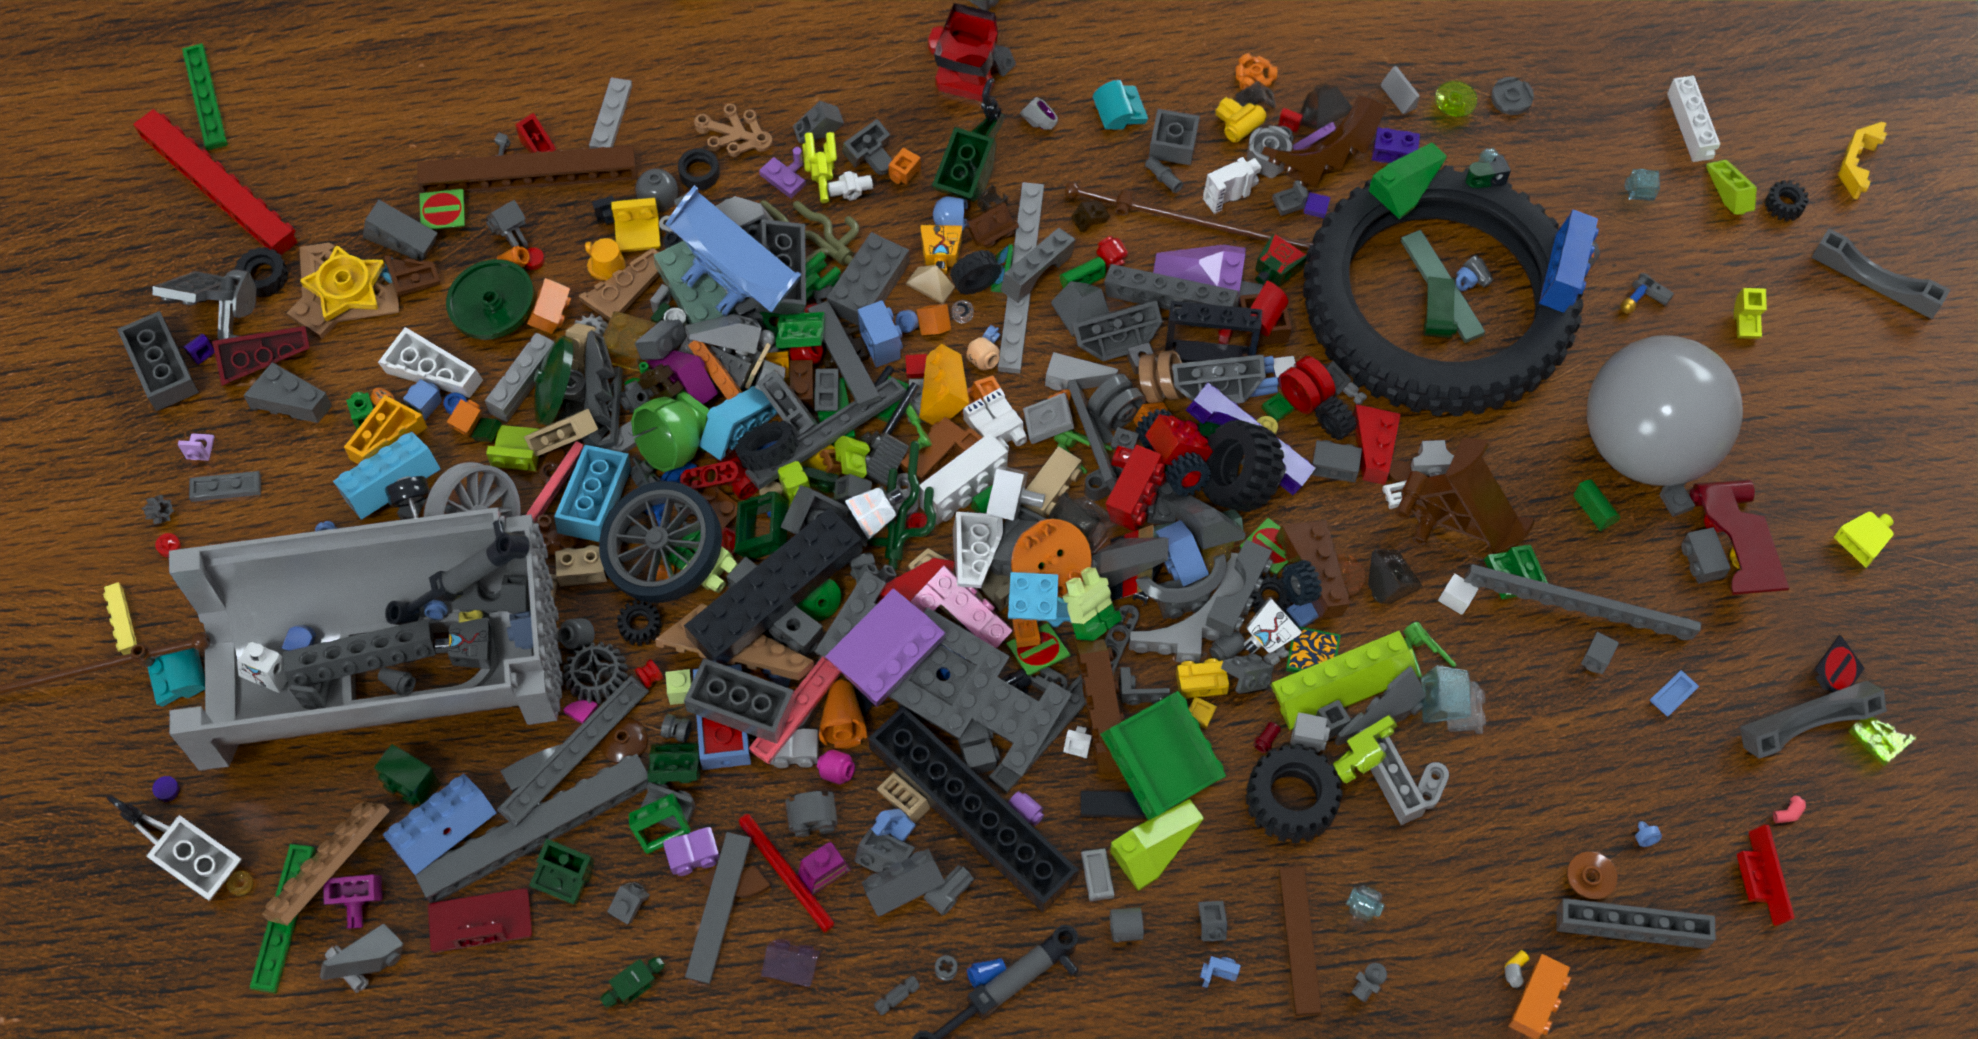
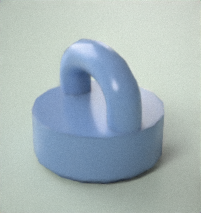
M1462 267L1456 273V287L1459 291H1465L1468 287L1473 288L1478 282L1477 276L1466 267Z
M912 310L901 311L896 316V325L900 327L902 332L914 331L919 327L918 317Z
M1643 821L1638 823L1640 831L1636 834L1635 838L1640 846L1648 847L1656 844L1661 839L1662 834L1657 826H1648Z

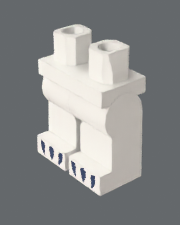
M1242 157L1237 159V162L1207 174L1203 200L1212 212L1216 214L1222 211L1223 204L1230 200L1235 201L1241 198V196L1244 198L1249 196L1251 187L1258 185L1259 180L1256 174L1261 172V165L1255 158L1246 162Z
M1001 388L984 396L983 401L979 399L963 408L965 422L982 438L991 433L1007 451H1009L1007 442L1011 440L1016 446H1021L1027 442V436L1023 430V421L1011 408Z

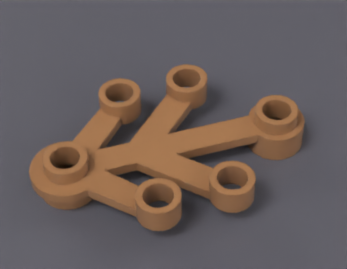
M734 104L724 106V114L729 118L733 127L712 121L706 114H699L694 120L695 129L699 133L704 134L714 130L727 134V136L721 138L716 136L708 138L707 144L711 151H717L720 147L728 145V155L737 157L740 153L753 148L760 152L767 151L772 145V136L766 131H761L756 121V112L754 110H746L743 114L745 123L750 125L753 133L744 130L737 116V109ZM741 139L747 141L740 145L738 143H735L736 141H739Z

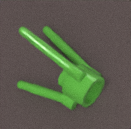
M1073 429L1054 436V441L1059 443L1058 446L1070 454L1072 453L1067 447L1072 448L1077 441L1088 446L1090 445L1087 436L1077 433ZM1103 443L1105 449L1112 451L1111 446ZM1081 464V470L1086 474L1087 470Z
M1419 622L1409 625L1403 633L1406 636L1404 640L1409 650H1413L1412 645L1419 647L1426 643L1434 653L1438 652L1452 667L1456 666V663L1429 636ZM1413 650L1418 678H1421L1422 674Z

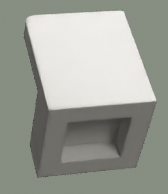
M1454 573L1438 601L1463 615L1478 591V587L1464 582L1462 577Z

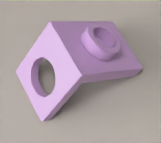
M191 434L190 441L179 440L178 446L186 459L209 461L215 437L214 435ZM205 440L207 441V446L204 448L203 444L197 441Z

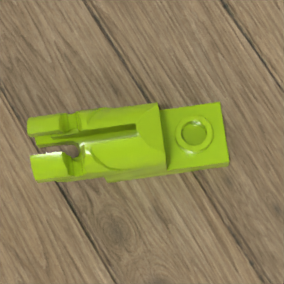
M1390 715L1347 740L1353 751H1347L1333 763L1344 783L1347 784L1357 777L1355 767L1360 772L1366 773L1380 764L1387 756L1377 739L1379 737L1385 739L1394 733L1393 729L1397 727V724Z

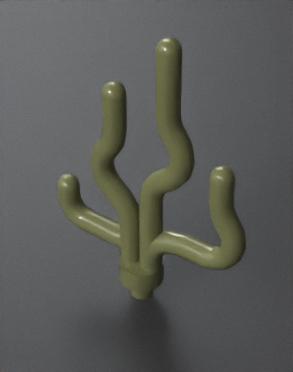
M760 201V204L775 220L789 222L781 212L767 201ZM795 201L793 203L795 210L805 218L820 222L824 226L825 240L818 234L805 230V239L813 241L820 247L805 259V264L822 251L825 256L834 258L839 264L843 266L849 265L853 259V252L846 245L857 236L859 232L858 223L850 216L845 217L844 222L851 229L838 241L832 234V223L827 216L812 212L801 202Z

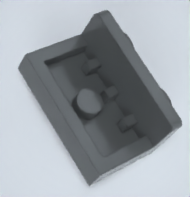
M1248 654L1242 657L1235 656L1234 658L1223 660L1221 666L1222 670L1239 679L1235 690L1239 694L1267 688L1271 682V674L1274 668L1256 654Z

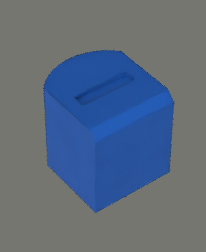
M297 625L289 628L282 649L290 651L311 646L315 640L316 633L306 625Z

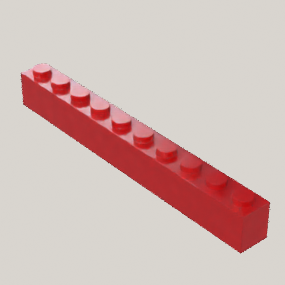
M152 109L133 124L139 136L264 247L273 249L280 255H283L298 243L294 235L296 231L288 222L284 224L276 211L268 210L267 205L261 198L256 199L246 185L242 187L239 180L232 173H226L225 168L220 162H214L205 149L200 150L197 143L191 137L186 138L181 128L177 125L173 126L164 113L160 115L155 109Z

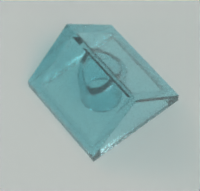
M1437 665L1421 677V686L1426 694V698L1422 703L1424 705L1422 709L1424 723L1471 717L1468 671Z

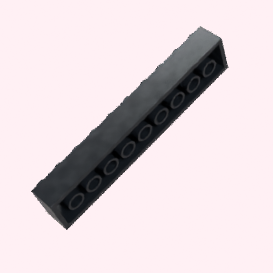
M904 706L868 738L869 749L892 771L925 797L929 805L1041 912H1044L1077 880L1079 869Z

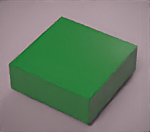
M1280 393L1267 400L1261 407L1277 423L1292 413L1294 409Z

